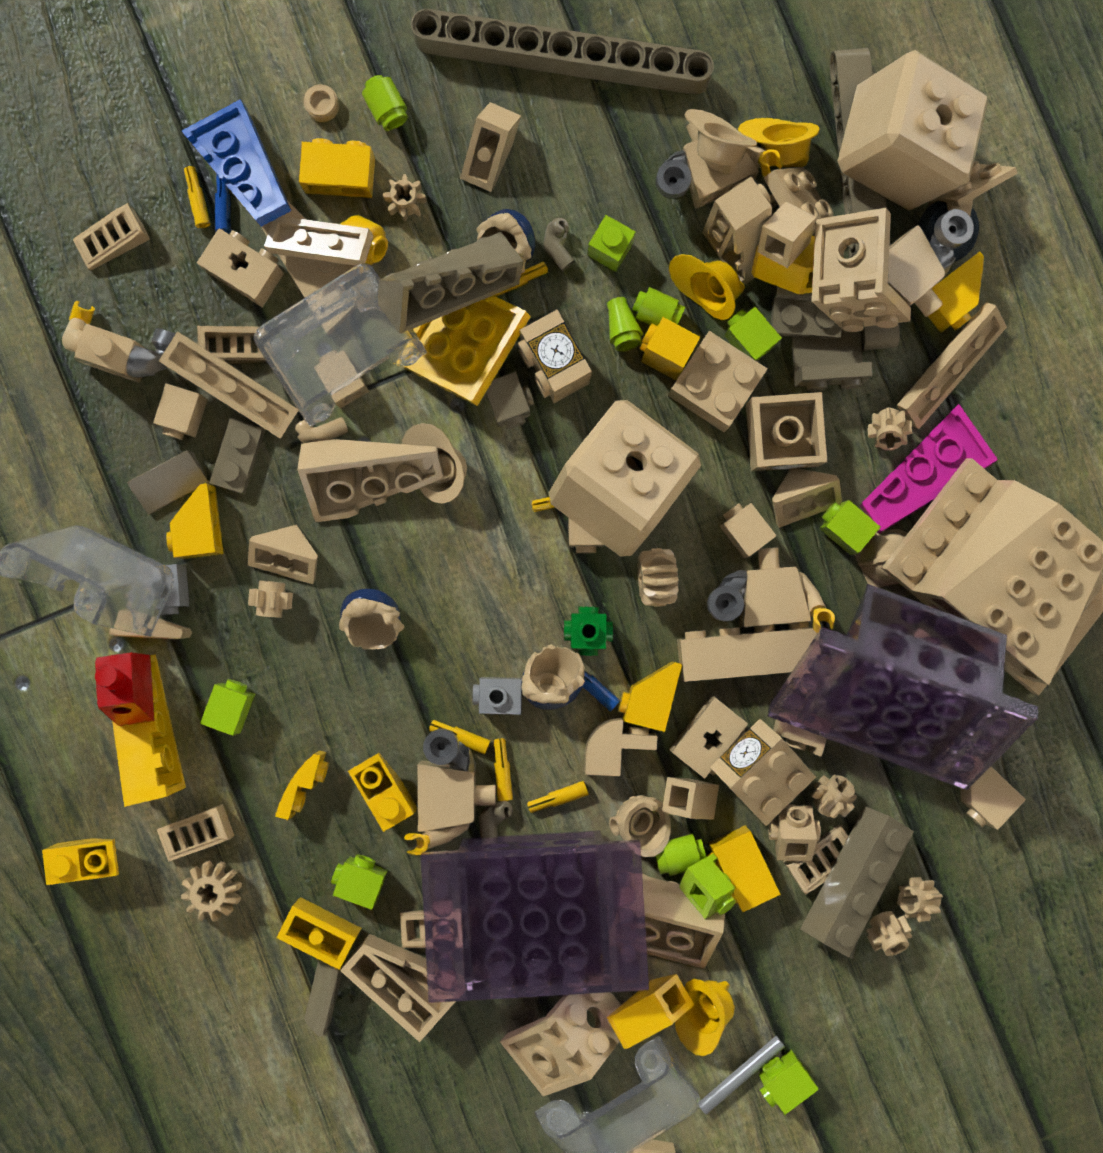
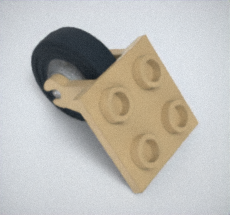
M974 161L968 183L928 202L929 207L925 210L918 223L928 242L931 241L935 223L939 217L953 209L963 210L971 217L974 230L971 238L966 243L953 248V257L956 258L954 262L964 258L974 247L979 234L978 217L972 208L973 199L1018 174L1016 167L1000 166L999 163L979 164V161Z

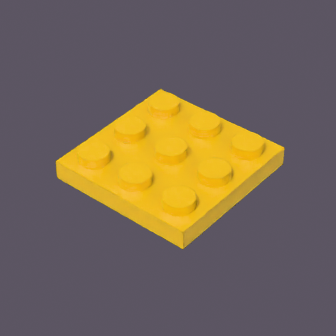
M490 296L413 328L395 357L394 362L415 375L478 406L519 338L520 329L526 326L531 316L525 310L495 296Z

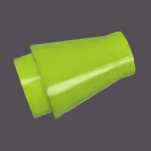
M617 297L608 301L610 343L615 346L617 351H627L638 347L642 343L641 336L643 332L628 306L627 299L625 297Z

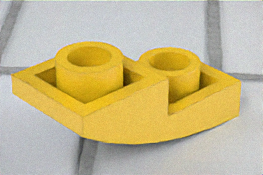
M318 751L314 753L299 768L281 798L275 817L289 820L295 816L296 812L301 813L306 799V792H303L302 788L312 790L318 785V782L323 783L329 766V762L324 761L326 752Z

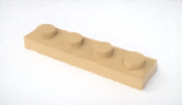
M986 302L897 404L900 411H905V419L912 421L913 427L921 428L1007 328L996 305Z
M178 331L159 359L160 363L280 439L299 411L298 408Z

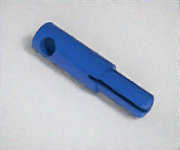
M216 174L215 231L217 232L220 228L224 232L230 233L231 195L229 194V188Z
M585 671L583 688L611 712L620 700L593 675L590 676Z

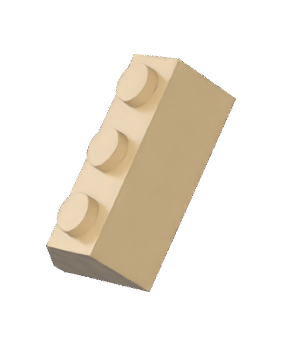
M625 870L617 891L605 943L705 969L723 935L725 914L719 915L717 912L704 919L680 890L679 883L667 882L648 877L643 873H633Z

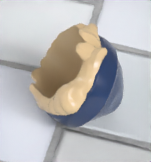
M503 209L497 211L477 227V240L501 232L524 261L522 274L525 272V267L533 257L535 250V236L532 226L525 216L515 210Z
M360 589L350 593L343 600L340 610L339 629L345 632L349 642L354 647H362L364 650L386 649L397 639L399 632L404 629L398 605L381 590Z
M552 644L543 647L540 653L534 652L528 659L522 676L521 689L523 696L533 706L543 710L559 709L571 703L579 695L585 682V667L580 654L572 649L555 647Z

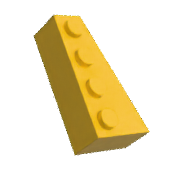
M156 654L150 655L155 721L118 726L112 721L124 807L164 798L186 788Z

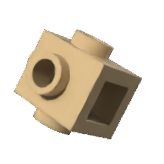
M789 804L768 824L769 840H775L777 860L812 861L816 843L820 841V821L814 820L812 806Z

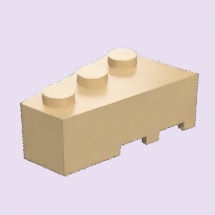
M749 177L715 200L702 232L721 261L733 267L744 285L755 278L751 271L756 248L760 241L762 226L772 216L769 193L762 184L757 185L752 177Z
M371 934L348 957L340 970L419 1042L465 992L470 978Z

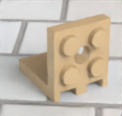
M887 208L816 219L812 302L839 327H842L844 331L859 332L867 326L893 328L898 323L910 322V306L888 284L891 213ZM853 243H859L857 254L852 258L845 259L843 256L845 249Z
M589 968L582 972L545 1017L508 1032L500 1043L542 1096H546L593 1078L620 1042L607 1017L621 1004L595 971ZM587 1010L595 1018L594 1028L587 1022Z

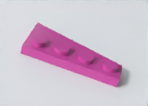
M958 404L861 503L860 507L866 515L881 526L877 531L880 534L931 503L965 459L972 458L984 469L996 463L998 459Z

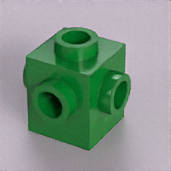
M578 607V613H571V620H564V641H570V648H576L577 653L580 655L598 656V649H606V642L613 641V621H606L607 614H599V607ZM587 624H591L595 628V635L591 638H586L582 634V628Z

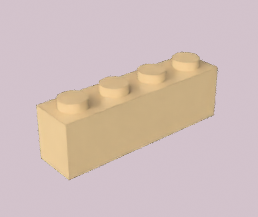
M809 621L788 623V630L775 631L773 624L753 626L754 633L744 634L740 633V627L719 629L720 636L706 637V630L685 632V639H677L679 663L682 664L680 678L681 681L687 682L822 670L823 659L820 633H816L813 627L809 628Z

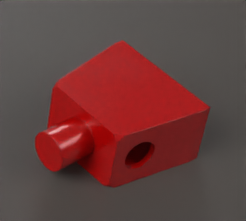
M131 652L96 658L95 680L99 710L118 726L155 721L151 656Z

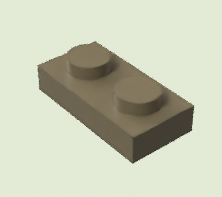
M230 418L209 483L245 495L265 429Z

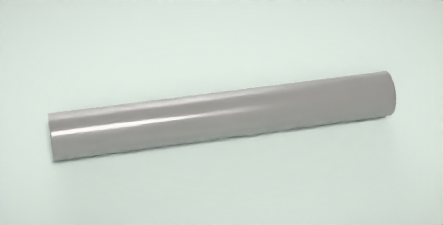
M775 1036L701 1099L697 1104L703 1113L707 1115L784 1049L785 1045Z

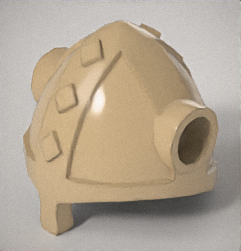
M638 795L637 797H629V800L623 802L616 816L610 818L609 826L611 832L616 836L620 835L633 852L643 857H654L661 853L668 844L671 833V819L669 813L662 812V801L654 797Z

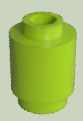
M376 75L367 80L362 96L377 124L382 125L385 131L394 130L403 125L408 119L406 114L407 106L392 78Z
M649 287L647 293L639 292L632 310L638 312L635 319L648 325L654 324L658 326L662 317L678 325L685 306L678 304V299Z
M693 834L670 839L663 851L656 855L655 858L660 875L668 873L669 876L686 872L688 867L704 859L706 853L702 840H695Z

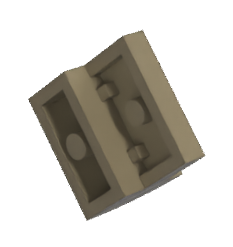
M771 284V326L780 336L839 340L841 338L842 327H839L812 302V292L799 295Z

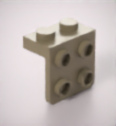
M842 330L839 340L791 337L795 387H806L807 391H819L827 389V385H841L842 389L861 387L862 383L873 376L872 362H863L861 331L847 332Z

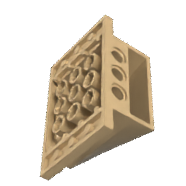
M972 458L964 460L882 566L886 573L1021 685L1036 695H1040L1044 688L1050 685L1054 675L1103 613V541L1058 502L1015 480H997Z

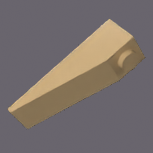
M339 439L301 444L297 468L315 522L350 518L359 514V509L374 503L376 506L386 503L387 497L399 492L409 493L443 479L441 462L437 447Z

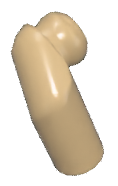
M342 417L315 428L313 422L309 419L300 421L295 426V430L299 434L297 438L303 443L332 440L348 433L347 425Z

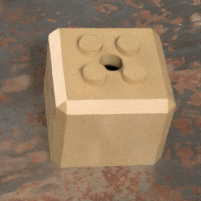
M914 50L906 53L857 85L838 157V164L842 173L908 211L968 183L987 108V96L920 52Z
M615 401L565 463L549 491L550 503L620 557L632 556L701 466L700 457L696 451L630 401ZM626 458H637L642 462L643 470L634 471L630 469L626 463Z

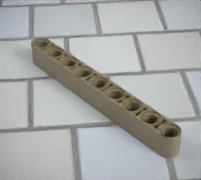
M433 9L419 10L413 15L411 20V29L416 47L421 52L438 56L686 94H700L708 88L714 69V62L711 56L706 52L694 49ZM425 28L435 29V32L431 35L420 34ZM459 33H466L469 35V37L463 41H458L454 39L455 35ZM492 38H499L503 41L497 46L487 43ZM526 43H532L536 46L532 51H525L520 47ZM559 48H565L570 51L566 56H558L554 52ZM598 53L604 58L601 61H592L588 56ZM631 58L637 62V65L628 67L621 61ZM664 63L671 70L661 72L655 66ZM699 69L704 73V76H692L689 70Z
M867 47L834 50L830 56V78L838 155L843 142L856 87L873 75L870 51ZM840 169L845 214L887 208L884 196L843 174ZM853 243L848 246L849 258L857 254L859 243ZM899 323L893 328L864 327L861 331L862 351L897 348L900 337Z

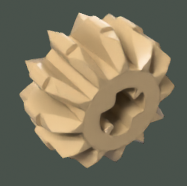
M662 548L642 551L638 556L637 563L641 601L645 606L654 607L675 603L678 598L679 579L674 553L671 549Z
M211 861L204 862L202 869L195 866L190 870L192 878H186L182 882V885L188 891L181 895V899L185 901L191 900L192 904L186 910L191 913L198 909V920L203 921L208 914L213 922L221 918V913L229 916L233 912L232 904H238L241 900V897L235 891L242 887V883L238 881L232 882L231 879L237 872L233 869L226 874L224 872L225 862L218 863L215 868ZM210 884L214 886L213 892L217 894L214 897L210 896L211 890L206 888Z

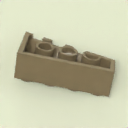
M501 232L490 237H483L472 244L459 249H452L444 255L429 261H422L414 267L398 273H391L379 280L378 305L398 333L401 334L519 285L524 261Z
M864 806L800 930L848 958L854 959L860 935L914 831L894 818Z

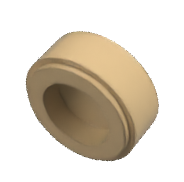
M318 84L309 88L305 93L304 107L313 120L327 122L337 115L339 101L331 87Z

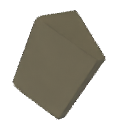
M186 450L129 480L127 484L147 514L150 515L195 491L200 484L209 483V480L195 454Z
M318 960L305 1013V1022L317 1036L323 1037L331 1024L343 973L321 960Z

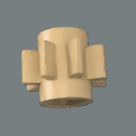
M403 174L402 180L396 182L390 179V192L383 193L384 201L393 202L388 207L389 214L394 215L398 212L402 215L404 221H407L408 216L414 213L420 216L419 203L424 204L427 202L426 195L418 193L422 188L421 182L418 180L412 184L408 181L406 174ZM403 194L405 197L410 196L411 199L409 201L405 199L399 200V196Z
M894 408L883 409L878 414L873 413L872 424L868 425V438H875V447H880L884 450L892 451L898 449L901 445H907V435L912 434V421L905 420V411H899Z
M259 580L258 589H249L248 605L256 607L257 616L282 618L283 609L288 610L292 608L293 593L285 591V583Z
M834 774L828 779L823 775L814 785L816 790L811 796L814 798L816 809L822 815L835 819L840 813L843 817H846L855 808L853 802L857 799V796L854 795V786L847 778Z
M921 877L909 878V885L899 886L900 893L897 905H900L901 909L906 912L905 918H917L918 922L930 921V914L941 913L939 907L943 896L934 887L935 882L933 880L923 881Z
M886 911L874 916L870 920L872 928L867 929L869 934L867 937L874 951L882 948L886 956H893L905 951L909 947L907 939L912 938L910 933L912 929L904 915L896 918L892 911Z

